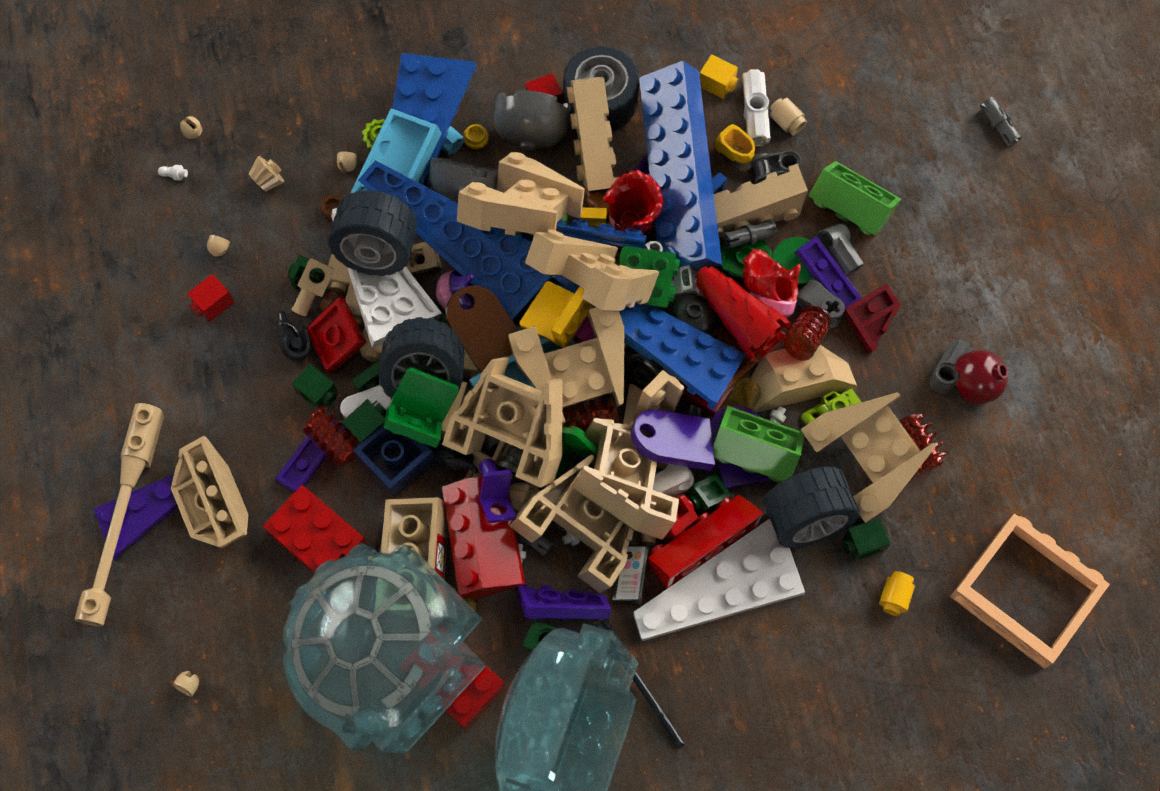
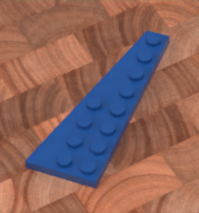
M402 53L392 109L436 124L442 133L419 181L420 184L425 186L428 180L431 158H438L449 133V127L454 116L458 113L459 105L469 88V82L473 73L476 72L477 65L476 62Z
M376 160L358 179L368 190L381 191L388 195H393L406 203L413 210L418 221L416 234L462 276L472 273L474 278L470 283L473 286H481L490 290L497 297L513 322L538 295L545 282L550 281L555 276L542 274L525 263L531 241L518 234H515V236L505 234V229L491 227L490 231H484L457 222L458 203Z
M555 275L550 280V282L573 293L579 288V285L562 275ZM635 303L634 307L629 308L625 306L624 310L619 311L624 325V342L649 360L653 359L660 364L667 374L678 378L687 385L689 393L692 395L697 393L709 403L707 407L714 410L742 363L745 354L652 305Z

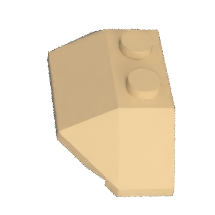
M814 341L766 354L761 358L745 391L752 411L758 413L778 408L779 406L782 407L822 397L831 391L838 393L851 388L854 389L857 387L849 364Z
M205 436L182 447L179 450V460L175 468L171 490L190 537L223 548L247 535L249 514L229 466Z

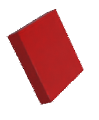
M337 298L306 328L327 373H334L367 343L345 298Z

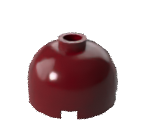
M987 350L964 353L957 359L955 372L959 371L960 380H956V384L962 397L968 403H977L978 405L990 403L998 399L1006 390L1008 368L997 354Z

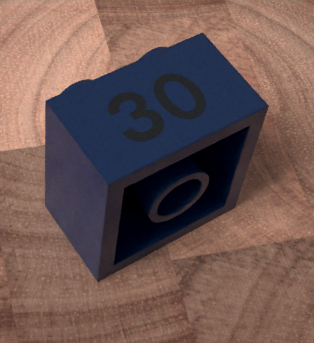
M384 423L353 449L357 461L393 498L435 462L433 452L427 445L404 435L394 434L384 428Z

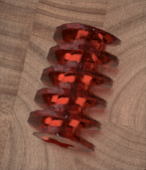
M809 306L801 311L784 337V347L791 357L805 361L814 356V353L830 329L829 325L832 319L825 309L819 306Z
M600 397L597 399V406L591 399L587 401V408L582 402L577 404L576 408L572 405L567 407L566 410L562 409L565 418V424L562 427L569 428V426H575L583 430L584 433L594 418L614 420V423H618L617 408L611 397L608 399L607 404Z
M324 405L309 417L303 431L305 435L311 436V441L318 444V448L321 451H326V457L333 459V464L336 467H341L356 458L353 449L356 448L354 445L358 439L355 436L347 439L350 430L346 428L340 431L343 422L339 420L333 424L332 422L336 415L330 413L325 416L329 407Z
M915 413L899 420L920 451L933 443L932 440L937 436V432H927L932 426L931 422L922 423V420L927 416L926 413ZM942 441L934 442L936 447L919 468V474L930 472L944 463L943 458L948 452H938V449L943 444Z

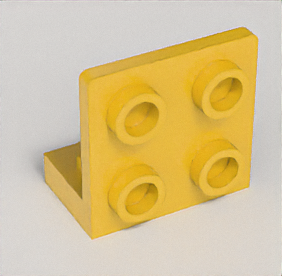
M546 281L519 324L524 329L535 326L538 336L565 348L569 345L587 317L589 309H592L594 305L582 298L585 291L584 288L579 286L577 291L573 293L550 281Z

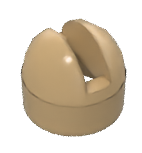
M188 116L181 121L180 129L186 138L195 139L201 135L202 126L198 119Z
M352 152L337 153V167L343 172L353 171L357 165L358 155Z
M210 235L207 241V249L214 256H222L228 250L230 242L222 237Z
M185 671L177 676L172 685L181 693L192 697L198 688L199 678L196 674L191 676L190 671Z

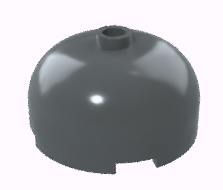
M516 90L515 95L506 96L502 92L495 97L493 124L501 138L522 150L534 151L535 149H544L554 146L566 135L569 127L571 107L568 103L563 105L557 103L556 96L546 93Z
M431 158L428 172L429 188L458 203L459 192L472 182L483 183L486 187L497 190V169L472 163H453L450 159Z

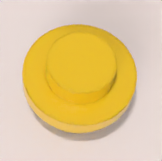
M479 124L470 125L463 134L464 143L472 149L484 147L489 140L487 130Z

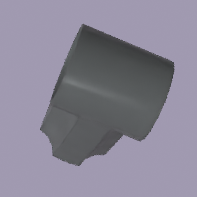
M836 224L816 234L846 276L853 274L864 266L863 261L850 244V232L845 225Z
M961 339L951 340L930 377L929 384L933 391L939 394L950 392L956 380L959 379V371L955 372L957 359L962 354L973 351L969 343ZM939 375L947 376L949 381L943 380Z

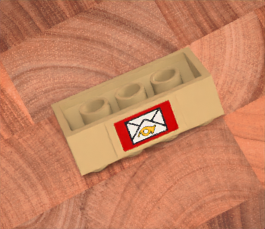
M439 497L388 499L385 502L379 566L401 574L415 586L425 601L430 618L442 617L449 532L445 504ZM378 578L375 610L399 591L393 584ZM405 595L383 612L416 618L415 612Z

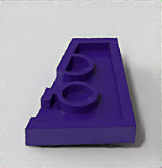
M174 475L131 492L113 560L118 559L127 547L133 542L137 543L143 538V534L155 524H159L178 508L171 490ZM117 499L94 508L105 541Z
M526 582L525 585L515 587V592L525 618L533 620L558 618L564 621L571 620L572 618L590 621L610 619L611 607L605 595L572 589L568 590L565 594L553 590L552 586L541 584V589L526 587Z

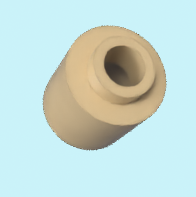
M780 98L770 107V117L786 133H790L792 136L799 133L807 124V120L804 118L805 115L788 98L783 100Z

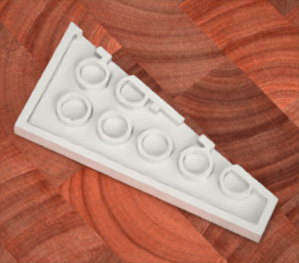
M337 208L332 210L331 217L333 221ZM406 266L400 272L385 276L366 275L347 267L372 348L383 344L388 332L404 320L415 319L416 317L440 320L441 311Z
M768 519L634 611L633 615L642 642L804 595L805 590L790 547H784L779 543L772 523Z

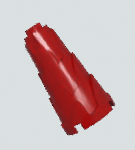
M704 266L695 275L697 279L695 285L705 296L707 303L721 318L726 329L738 341L737 344L744 351L745 356L752 362L758 361L755 356L756 353L763 358L785 337L786 334L781 329L784 326L789 330L791 322L773 307H768L760 299L748 293L731 277H726L712 266L710 268Z

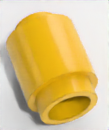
M893 571L891 576L887 577L879 602L884 607V612L893 616L907 613L915 588L912 576L903 572Z

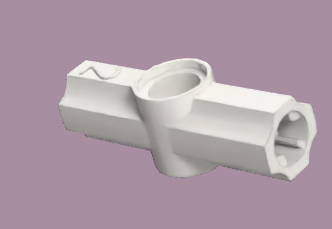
M759 69L743 73L742 82L747 134L752 138L756 147L770 143V128L768 117L769 99L766 96L765 75Z

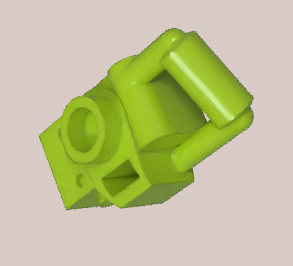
M852 388L842 394L831 391L821 398L818 405L804 412L801 415V420L808 425L815 420L812 416L814 414L819 417L824 413L862 402Z

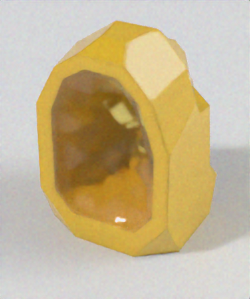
M734 124L725 128L714 142V148L731 161L745 164L749 163L754 157L755 144L752 138Z

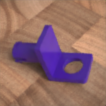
M493 459L481 461L478 469L483 479L479 501L487 522L497 523L514 520L516 515L508 497L512 476L511 471H498L496 462ZM494 505H500L506 509V512L497 515L490 508Z

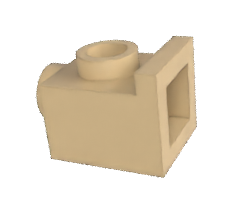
M426 242L412 246L410 258L406 266L412 275L442 268L439 254ZM419 255H423L425 258L422 264H417L416 262Z

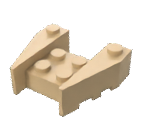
M511 152L499 161L497 190L486 187L483 183L472 182L459 192L457 222L484 231H490L491 227L505 229V234L514 236L516 231L532 234L534 238L535 232L547 233L548 230L556 231L557 222L566 214L580 219L585 188L538 161L525 157L522 153Z
M548 230L547 233L535 232L525 261L526 264L542 274L566 277L585 289L582 296L584 300L601 310L611 311L624 310L625 306L629 308L634 307L635 302L639 304L647 303L659 274L657 270L631 269L627 266L615 264L614 258L618 250L615 246L564 236L562 233L554 230Z
M597 307L589 309L587 315L595 338L546 354L543 352L535 326L508 334L516 365L533 388L542 391L546 381L562 380V409L613 393L616 406L620 407L623 405L624 325L619 311L601 310ZM562 412V425H563V424H565V418H564V415H563V412Z
M509 358L492 359L480 375L481 378L465 396L463 404L451 416L442 445L468 455L481 451L487 434L523 450L515 477L538 487L548 485L554 482L562 458V380L546 381L541 391L504 376Z
M898 392L824 413L801 429L818 453L842 438L873 482L871 485L853 496L860 510V516L865 523L890 507L936 447L932 443L920 451L888 405L901 397Z
M594 418L584 436L599 446L594 469L584 466L575 479L572 488L634 530L663 540L676 522L679 499L654 491L653 484L656 467L665 470L669 464L652 461L635 448L630 435L631 426L634 421H631L629 424L614 423V420ZM640 430L645 437H651L647 431Z
M590 455L529 499L509 526L532 543L542 536L552 520L594 550L577 577L601 593L613 585L624 568L628 556L629 542L632 540L634 530L572 488L584 466L588 467L594 459V456Z

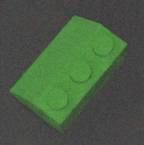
M837 161L822 170L808 195L814 199L813 202L817 206L824 209L830 208L836 212L835 215L839 219L846 222L852 221L858 225L860 231L868 235H876L881 231L902 200Z
M727 406L713 445L714 457L721 463L735 464L749 473H760L768 476L772 481L780 483L793 476L801 455L805 435L801 431Z

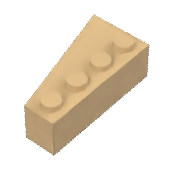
M594 77L571 80V87L567 88L568 102L573 103L574 113L570 114L572 130L576 129L577 139L573 140L575 155L580 156L581 165L576 166L578 181H583L588 191L611 188V185L618 177L615 178L613 176L612 168H615L616 159L613 148L609 144V142H612V131L610 122L606 119V116H609L604 78Z
M798 164L788 167L790 172L777 176L776 172L766 175L767 179L755 185L751 181L743 183L733 193L725 190L714 194L719 238L723 236V233L743 229V226L747 224L754 226L769 220L776 222L780 220L790 221L797 218L801 214L808 191Z

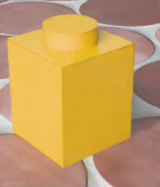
M711 54L699 73L701 88L724 99L729 91L733 92L738 84L739 79L736 78L738 67Z

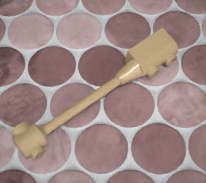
M137 403L134 406L120 455L121 487L93 587L81 593L74 618L76 622L96 627L104 626L111 597L104 589L131 491L135 487L144 467L150 468L164 419L162 410L156 406L144 403Z

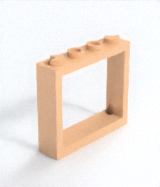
M1013 514L1005 522L950 597L1045 669L1055 662L1110 584L1104 580V577L1098 571L1083 565L1075 554L1064 551L1056 545V541L1051 536L1041 534L1033 528L1032 523L1028 519ZM1011 532L1015 533L1091 590L1088 597L1051 648L970 587Z

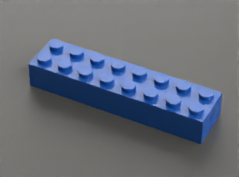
M680 61L639 77L649 172L653 180L659 184L664 202L661 214L655 220L657 242L662 245L663 252L676 253L675 259H680L679 267L690 265L697 273L704 266L708 268L711 266H721L722 260L699 71L685 61Z

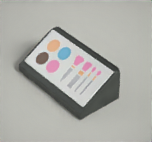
M628 546L627 561L615 580L612 601L641 605L649 546Z

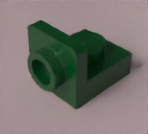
M299 255L296 263L291 264L288 278L293 288L299 289V286H297L298 281L310 258ZM313 268L309 272V278L314 283H320L325 279V273L320 268Z
M376 362L352 380L357 393L380 385L378 376L379 362Z
M717 474L693 484L685 493L686 498L693 503L694 511L698 517L715 508L725 498H731L732 496Z

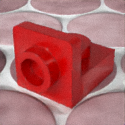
M684 494L672 496L679 499L676 522L664 538L675 537L699 518L694 511L693 503Z

